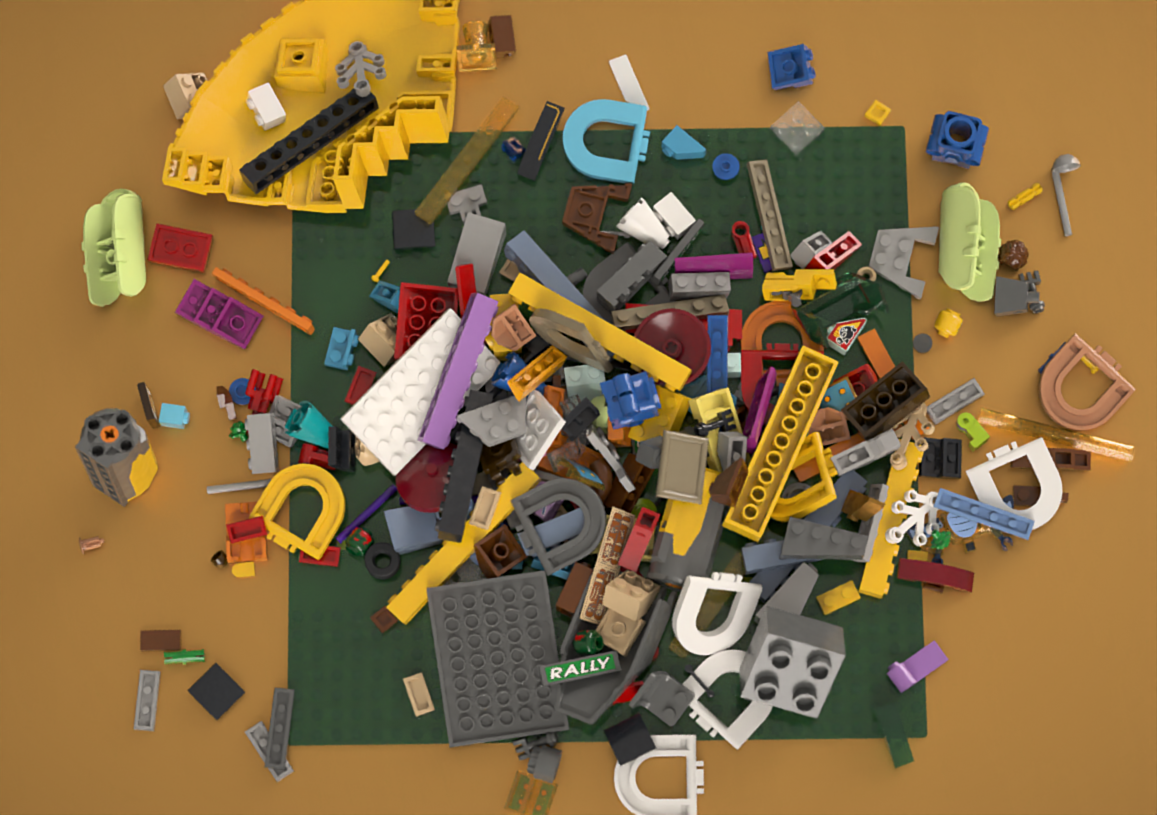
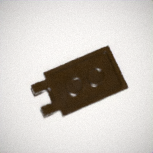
M515 438L491 447L483 444L480 457L483 471L487 475L490 474L491 479H495L498 486L505 482L500 472L501 470L508 467L510 471H513L515 477L522 474L517 459L521 458V454Z

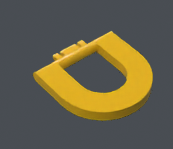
M813 432L805 437L791 470L816 457L822 481L792 498L784 499L779 496L770 516L774 520L788 522L790 517L803 518L836 499L831 477L837 474V470L830 459L833 457L830 448L824 450L819 432Z
M312 464L292 465L281 470L271 479L252 510L249 519L263 515L266 530L270 531L266 538L272 540L274 535H276L273 542L285 549H288L291 544L292 546L289 551L293 554L299 548L320 560L343 521L346 507L344 492L337 479L325 469ZM299 486L316 488L323 499L322 513L306 540L272 522L288 494Z

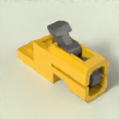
M796 269L794 275H786L784 272H767L762 285V291L765 301H790L792 306L799 307L802 304L801 300L814 299L816 289H836L837 282L834 269Z

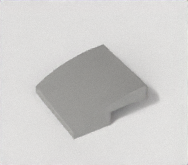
M275 395L269 413H274L276 440L291 448L297 441V438L285 433L288 430L285 428V423L294 408L298 410L301 406L281 395Z

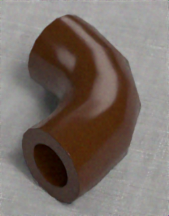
M600 458L594 461L589 468L603 483L593 481L591 488L604 503L612 489L613 473L608 461L605 458Z

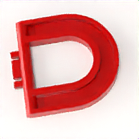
M767 343V350H741V396L748 412L757 382L762 376V360H795L799 353L798 344H793V350H790V344L775 343L774 350L772 349V343ZM816 351L824 355V351ZM770 402L763 423L765 426L775 406Z

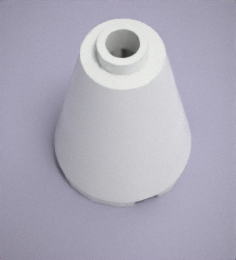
M642 197L616 225L620 230L645 244L651 241L658 248L664 249L670 242L668 240L670 235Z

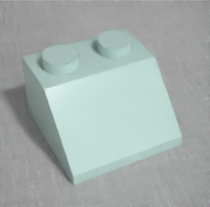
M590 365L564 368L570 411L585 397L591 401L593 398L603 395L600 383L605 382L604 371Z

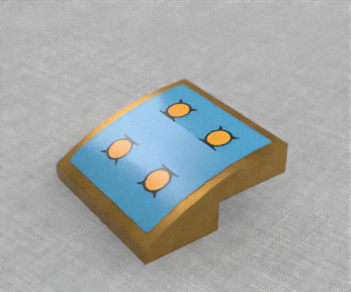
M848 376L828 385L819 409L829 407L841 412L842 408L857 397Z

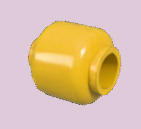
M948 308L946 311L941 310L934 323V327L938 329L937 334L946 338L949 335L956 336L963 323L962 318H960L961 314Z

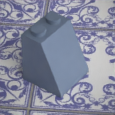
M409 506L384 511L394 550L399 555L442 544V540L438 539V531H435L436 519L440 518L438 512H421Z

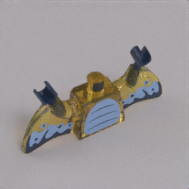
M1012 495L1002 498L1008 507L1014 509V497ZM949 512L941 513L936 518L939 532L950 531L951 538L949 543L953 545L962 543L965 553L977 550L974 539L980 538L982 534L986 533L993 535L996 539L999 538L1001 548L1004 551H1008L1004 543L1009 542L1013 546L1012 539L1008 536L1005 537L1003 535L1005 532ZM924 523L923 534L926 536L927 542L925 545L917 547L929 554L935 555L931 562L943 564L940 556L943 555L944 549L931 548L933 537L926 532V525L928 523ZM916 524L906 531L912 542L915 536Z

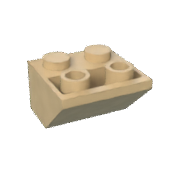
M204 73L175 74L163 85L177 119H183L185 113L189 112L191 108L190 103L196 91L207 80Z
M392 313L370 323L358 338L384 367L396 361L394 359L397 317Z
M626 570L606 585L602 605L637 621L647 613L661 586L655 584L652 580L637 575L633 571Z

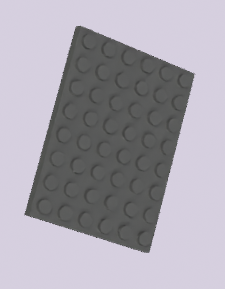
M545 570L426 588L449 747L569 730L567 715L555 710L557 685L559 684L542 687L538 669L539 666L559 662Z

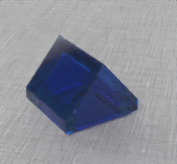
M515 137L504 140L501 147L513 162L526 151Z

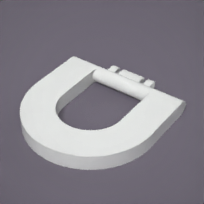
M1042 437L1020 447L1014 441L1010 443L1013 450H1010L1007 444L993 451L996 456L995 458L989 452L986 454L989 461L965 471L979 502L1035 521L1032 530L1043 526L1054 516L1062 498L1061 478ZM1027 455L1040 483L1041 494L1037 503L1031 508L1015 510L1003 502L989 471Z
M713 572L711 578L687 576L673 613L672 626L676 638L688 651L699 655H711L731 647L747 630L762 592V585L741 582L742 576L737 574L735 576L734 574ZM707 588L737 591L729 615L719 628L709 632L697 630L696 618Z
M725 650L708 657L694 673L709 688L722 674L728 672L740 673L739 668L746 652L741 650ZM690 675L683 683L685 687L695 694L694 700L689 705L694 711L689 716L694 719L699 715L696 722L706 732L712 727L713 730L710 733L712 737L719 733L737 750L764 722L773 707L752 700L751 704L728 728L698 701L705 690L693 676Z
M651 735L657 749L622 766L617 761L614 772L616 792L624 806L635 815H697V794H704V788L697 789V785H704V769H697V766H703V761H696V735ZM686 756L687 799H652L643 795L635 781L638 766L650 757Z

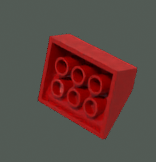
M401 282L394 359L398 360L449 308L457 314L458 288Z

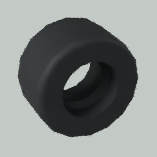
M375 543L365 553V567L370 575L376 579H390L400 569V555L398 552H395L394 547L390 543ZM379 554H387L390 557V564L386 568L376 566L375 558Z

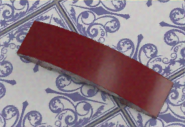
M900 558L897 578L952 587L954 590L971 593L974 572L939 563Z

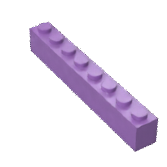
M471 293L417 441L437 449H444L448 446L451 439V429L457 423L456 416L458 410L464 404L463 396L471 385L470 377L478 366L477 358L484 350L485 344L483 342L485 336H488L491 331L490 323L492 317L494 318L497 314L498 301L479 293Z

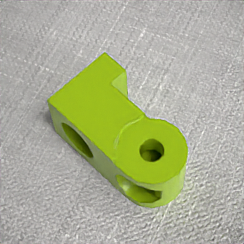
M964 412L958 416L956 427L970 439L971 442L968 447L972 452L989 441L990 436L972 414Z

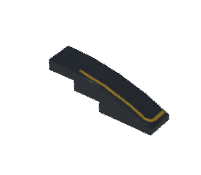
M549 101L546 102L517 174L534 181L536 180L542 162H544L550 144H552L565 110L564 107Z

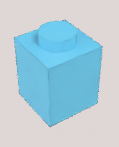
M162 403L158 421L160 425L184 429L185 424H188L190 419V413L187 408L181 405Z

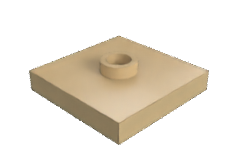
M608 608L596 631L603 637L604 645L615 651L617 650L618 653L626 657L646 622L642 619L634 621Z

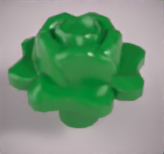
M238 421L230 427V438H240L242 442L249 438L246 434L245 423Z
M937 529L931 532L933 537L931 548L942 550L948 547L951 538L950 531L939 532Z

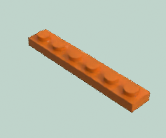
M215 267L212 275L219 282L305 333L312 335L315 328L312 325V320L308 317L296 315V311L291 307L286 306L285 308L281 306L280 301L272 296L270 298L264 296V292L257 287L252 289L248 286V282L240 277L238 279L232 277L233 274L225 268L220 270Z

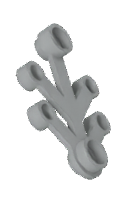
M356 41L350 44L349 55L335 67L337 75L340 76L337 79V84L341 89L347 88L349 86V79L357 72L358 81L355 82L354 88L356 94L365 97L369 95L371 87L365 78L364 70L375 74L376 79H384L387 74L385 68L380 66L384 65L385 61L383 55L367 51V47L362 42ZM363 58L372 60L374 65L363 61ZM355 60V63L347 70V66Z

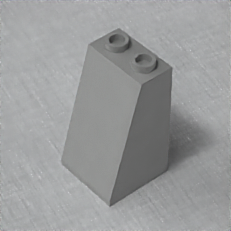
M468 212L447 281L448 287L457 288L455 267L460 264L471 263L474 267L476 293L486 296L506 237L505 223Z
M803 562L760 609L754 621L759 624L766 606L801 615L818 579V570L809 563L807 565Z

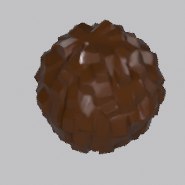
M1011 240L1002 244L999 249L998 259L1001 265L1005 263L1013 267L1015 271H1018L1019 268L1027 264L1029 252L1023 242Z

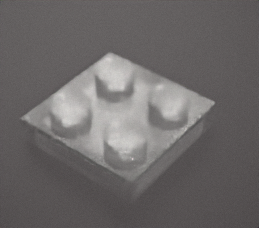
M798 101L774 122L770 129L797 155L825 130V127Z

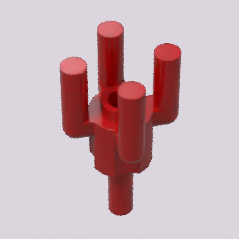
M252 369L245 394L251 397L247 409L253 410L252 414L267 413L269 403L273 404L275 395L280 393L283 378L270 374L266 389H263L262 385L266 374Z

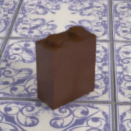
M583 561L580 563L575 562L556 603L557 612L573 619L588 580L594 571L591 569L592 566Z

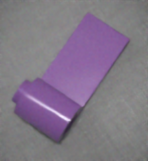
M934 640L900 664L896 661L890 665L887 675L902 693L949 659Z

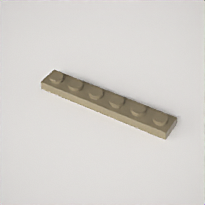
M767 160L749 161L747 168L772 271L790 270L793 265Z
M725 294L611 311L613 325L622 331L637 329L641 322L652 313L669 308L685 310L698 319L708 318V315H729Z

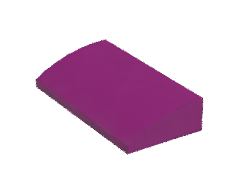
M753 253L675 258L674 274L729 272L730 280L753 277Z
M770 367L757 382L742 434L747 436L746 452L749 454H753L756 450L776 382L777 374L773 367Z

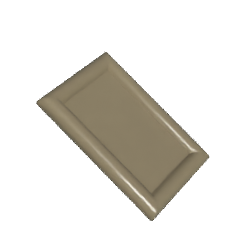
M663 430L656 497L702 504L709 438Z

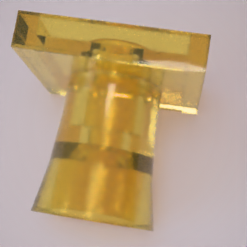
M470 21L462 26L465 45L457 46L459 72L497 69L495 43L487 44L489 27L485 22Z

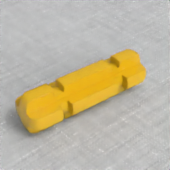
M1035 183L1030 188L1016 195V198L1013 197L1008 200L1007 204L1011 210H1015L1019 205H1023L1034 198L1035 195L1040 194L1043 189L1039 183Z

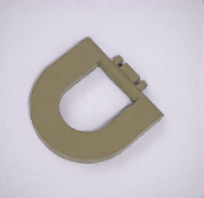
M535 309L529 322L537 334L546 342L575 360L607 373L612 371L613 366L609 361L610 357L583 323L548 309ZM560 332L585 342L587 347L568 339Z

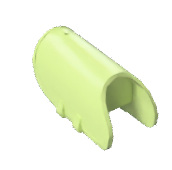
M961 182L949 186L942 193L938 272L947 285L952 289L961 290L969 299L976 300L977 302L988 301L994 295L996 270L999 269V261L997 260L1002 240L1000 239L999 214L991 202L979 199L978 193L970 184Z
M116 189L110 192L102 200L101 204L90 207L84 217L83 242H81L82 251H84L85 256L83 268L87 277L89 300L94 305H110L121 293L130 297L136 296L146 283L142 199L131 190Z

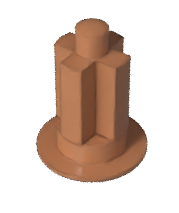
M99 536L81 540L79 537V545L83 554L84 551L101 547V543H104V539H99Z

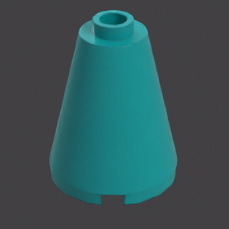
M304 400L300 402L299 405L301 407L298 410L294 408L285 423V428L288 429L285 433L291 437L328 449L329 427L332 426L331 423L309 401Z

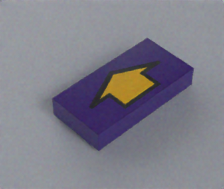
M761 233L751 237L764 274L772 272L764 234Z

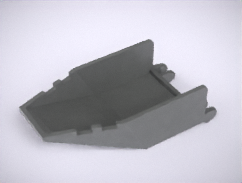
M592 574L561 645V662L587 657L578 655L573 647V640L579 631L596 630L598 624L580 619ZM665 587L660 589L656 600L652 602L647 613L640 618L646 623L626 657L617 652L621 671L560 683L557 685L555 710L592 725L651 664L672 610L676 605L678 593L672 591L666 603L664 598L667 589ZM604 645L599 654L615 650Z

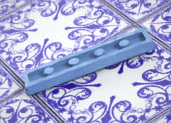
M940 488L934 507L1025 540H1029L1035 523L1031 519Z

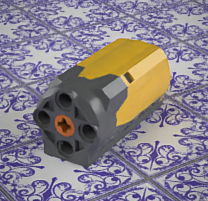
M106 408L86 418L81 431L80 441L75 446V449L93 487L125 507L131 499L141 495L149 488L158 470L157 460L146 432L136 423V420L128 411L118 408Z
M709 468L705 469L702 504L673 499L667 500L646 579L652 580L655 584L670 590L681 592L687 576L710 578L724 528L721 525L730 507L712 501L709 493L710 484L715 482L716 477L721 472Z

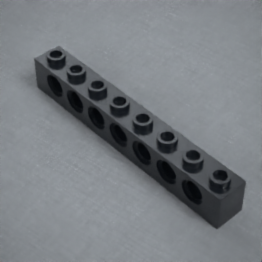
M353 88L348 94L337 99L328 108L323 109L318 115L307 120L298 129L290 132L288 136L276 142L265 152L260 153L258 157L249 163H246L239 169L242 180L255 194H258L379 109L376 97L371 92L369 95L361 97L356 94L355 88Z

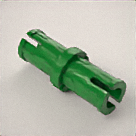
M182 649V651L164 652V658L172 657V659H164V664L182 663L187 665L188 662H205V656L196 657V655H204V649L192 651Z

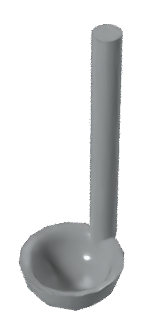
M1070 154L1060 155L1052 167V177L1065 236H1071L1072 230L1060 173L1070 172L1081 166L1079 160Z

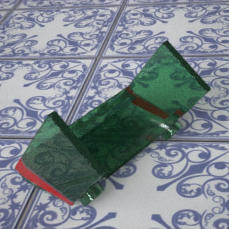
M853 272L846 273L836 278V289H817L813 300H801L802 304L799 307L791 305L792 313L811 341L828 348V331L826 328L854 312L862 315H869L875 309L886 314L890 312L882 285Z

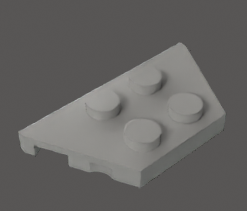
M515 396L457 415L456 420L459 423L465 424L473 435L479 437L484 444L491 447L525 434L526 397L519 402Z

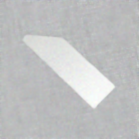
M627 55L610 60L609 64L625 101L647 106V110H649Z

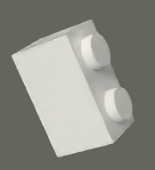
M269 82L248 91L246 103L250 110H254L256 114L255 120L259 126L262 125L264 131L285 122L286 113Z
M672 192L653 206V212L658 220L666 226L665 229L671 237L674 236L677 240L684 236L696 222Z

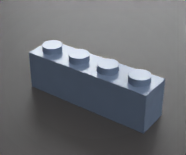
M578 508L535 526L545 549L550 547L553 550L561 546V542L576 538L583 529L584 515L581 508ZM520 532V533H518V537H519V539H520V542H521V544H522V547H523V549H524V551H525L526 556H529V554H528L527 551L533 549V547L531 546V547H529V548H527V549L525 548V546H524V544H523V542H522V540H521V538H520V536H519V534H521V533H523V532Z
M769 539L764 541L765 544L757 545L756 542L748 543L741 550L746 574L821 560H779L784 540L776 541V539Z

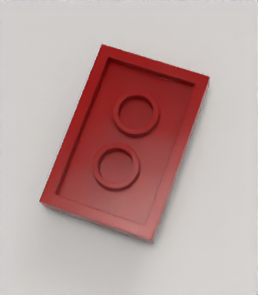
M156 223L147 260L152 263L205 273L213 235Z

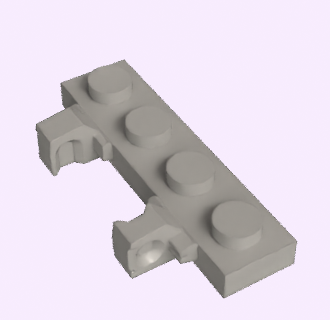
M871 484L868 497L885 503L889 486L885 484ZM883 509L868 521H861L858 534L869 537L862 560L854 561H870Z

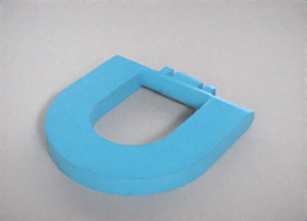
M606 99L593 100L578 107L568 118L563 131L564 152L571 165L580 173L591 178L634 184L638 161L645 162L646 156L640 154L647 153L649 139L643 138V136H650V131L644 130L648 107ZM597 122L635 126L629 160L622 161L591 154L583 142L586 130Z

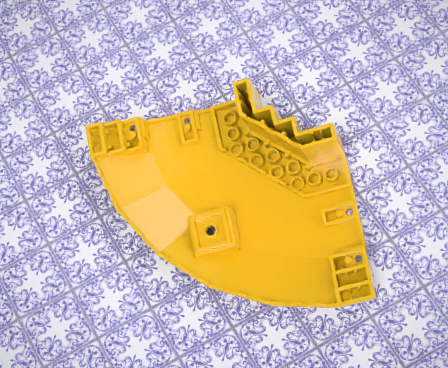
M300 0L294 4L290 2L281 9V14L275 18H269L260 25L261 29L254 34L249 33L241 39V44L235 50L232 49L229 52V58L225 62L222 61L213 71L214 75L209 81L205 80L196 91L190 103L191 108L188 113H185L183 117L184 122L181 128L177 129L174 142L170 143L162 178L164 185L207 195V193H225L228 201L261 206L287 205L288 209L346 213L347 209H364L368 176H387L389 160L408 159L410 143H448L454 117L455 71L458 61L460 28L457 11L460 0ZM360 41L367 47V51L383 55L385 63L380 67L385 68L387 75L384 79H376L375 74L364 70L365 78L371 87L370 92L376 97L379 109L264 190L255 194L242 180L239 169L354 88L355 82L358 81L357 72L349 79V86L341 89L337 84V79L340 76L337 75L335 70L336 65L340 64L349 55L350 44ZM298 55H304L302 59L295 60ZM363 58V61L374 65L372 60ZM355 60L347 66V70L355 63ZM269 82L286 113V120L284 123L264 131L262 125L259 126L255 120L256 114L253 109H249L246 99L248 91Z

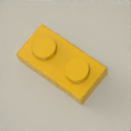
M851 580L817 596L816 599L825 616L861 599Z

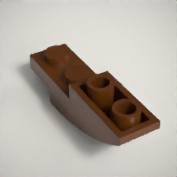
M1047 448L1057 469L1091 470V451ZM1027 455L1010 462V468L1033 469Z

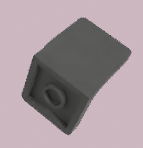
M657 671L650 674L629 705L632 708L640 705L644 706L666 724L673 726L694 700L695 694L666 671Z

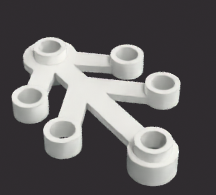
M915 490L906 491L904 499L908 503L914 501L923 503L920 508L907 506L902 501L894 502L891 509L895 514L904 513L911 516L898 528L887 529L885 532L887 542L890 544L899 543L903 538V534L916 523L913 542L916 546L925 545L927 538L923 532L924 517L927 512L928 524L926 525V532L931 535V526H933L934 530L937 529L939 531V525L936 523V515L939 509L935 508L933 500L934 502L936 501L938 493L929 492L925 496L917 494Z

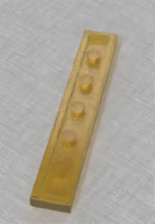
M737 551L722 573L734 574L735 576L736 574L741 575L743 579L746 573L742 554ZM710 589L703 598L696 618L697 630L705 632L733 591ZM676 637L668 647L683 659L690 652L684 648Z

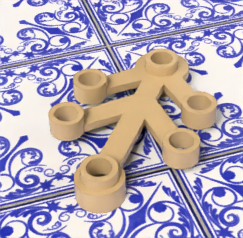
M925 403L921 404L891 428L894 430L899 424L908 420L906 425L894 431L897 438L902 437L900 441L901 447L890 458V463L896 470H901L907 465V459L904 454L911 436L915 441L918 451L923 452L928 448L926 439L921 437L915 427L917 420H919L924 434L930 435L935 430L932 422L928 421L925 416L927 412Z

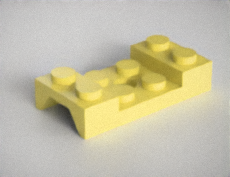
M722 388L688 400L693 418L705 424L718 420L717 413L731 409L732 413L726 415V418L733 416L734 421L729 422L728 425L736 424L737 428L727 432L737 431L741 434L743 433L729 388ZM719 428L709 431L706 437L709 438L707 463L709 469L722 473L723 469L717 453ZM746 452L745 463L747 465L751 458L749 453Z

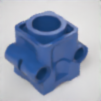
M948 111L945 115L936 114L931 128L932 134L929 135L926 153L932 155V160L951 163L969 169L970 165L979 166L989 128L982 125V121L976 117ZM958 134L966 141L957 142L950 135Z
M646 371L631 376L630 374H621L615 376L612 380L600 383L602 394L608 404L609 420L614 430L626 426L634 427L642 424L645 419L659 416L658 409L661 408L657 389L653 377L648 378Z

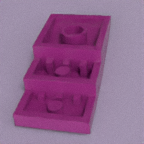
M193 279L174 312L244 350L263 318L262 314L231 296L228 297L218 290L206 286L196 279Z

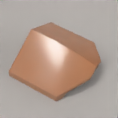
M515 304L492 320L491 335L497 344L513 351L518 350L536 337V334Z
M829 407L817 410L808 430L809 435L813 432H819L823 446L851 439L846 418L842 412Z

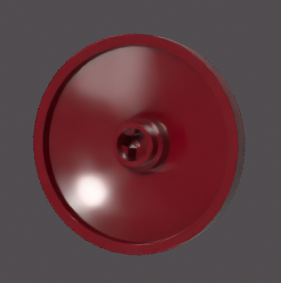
M669 308L656 311L641 322L634 334V337L692 370L684 386L696 380L709 363L711 340L708 331L696 316L685 310ZM658 380V382L654 381L655 384L663 387L666 384L661 380Z
M449 443L444 449H437L426 444L396 474L397 490L402 500L409 507L421 512H439L441 501L445 502L446 496L443 495L445 483L449 484L450 478L447 477L448 468L453 466L454 460H451L453 448L457 449L458 445Z

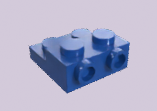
M805 44L768 52L771 82L774 90L791 86L797 88L813 84V78L816 77L815 70L810 64V60H813V53Z

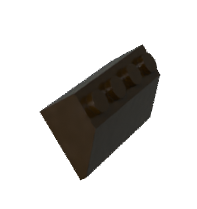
M902 361L842 408L841 412L864 441H868L890 430L928 400L930 395L925 385Z

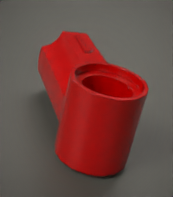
M743 221L736 222L732 227L731 237L735 242L738 254L753 253V259L756 258L757 254L749 233L748 224ZM741 228L745 231V234L737 235L735 230Z
M302 444L298 464H312L336 471L335 468L328 466V451L321 450L319 447L311 444Z

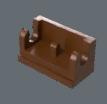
M511 15L491 16L487 24L492 59L512 56L511 53L516 52Z

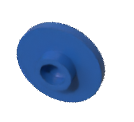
M721 154L713 161L712 169L719 179L730 180L738 174L739 162L731 154Z
M239 378L230 385L229 393L234 403L238 405L249 404L251 397L245 394L249 379Z

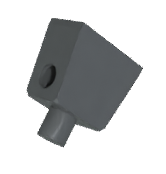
M996 277L994 312L996 316L1028 312V303H1040V292L1029 291L1028 282Z

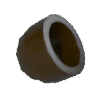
M220 550L212 556L211 562L218 568H223L228 563L227 555Z

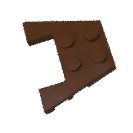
M632 184L571 187L562 224L609 253L614 254L618 235L599 231L608 198L628 202Z

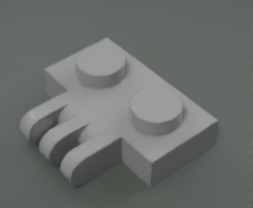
M482 184L445 195L450 215L460 212L463 224L466 220L465 215L468 212H476V215L481 216L479 207L487 204Z

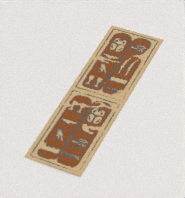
M612 507L580 619L599 625L607 612L608 607L602 605L606 585L618 577L621 566L617 564L630 536L636 515Z

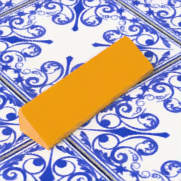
M552 345L513 376L507 383L516 399L520 402L559 370L567 356Z

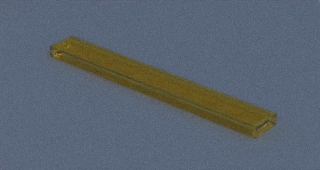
M503 96L417 208L415 215L429 224L433 223L519 110L517 104Z
M981 408L979 412L978 422L981 424L1036 438L1042 437L1043 440L1132 462L1134 456V447L985 408Z

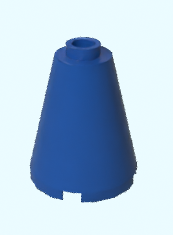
M514 351L506 355L507 361L504 364L500 363L491 380L493 381L492 385L511 393L513 392L507 382L527 366ZM544 382L535 389L543 396L544 386H546Z

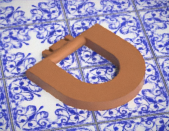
M1076 333L1043 369L1039 380L1038 392L1044 411L1056 424L1066 429L1083 431L1096 428L1108 421L1136 389L1117 372L1122 367L1119 363L1114 367L1112 366L1116 362L1115 359L1106 351L1099 354L1103 349L1100 345L1092 349ZM1086 355L1113 383L1091 407L1081 410L1075 409L1065 402L1061 393V384L1068 372Z

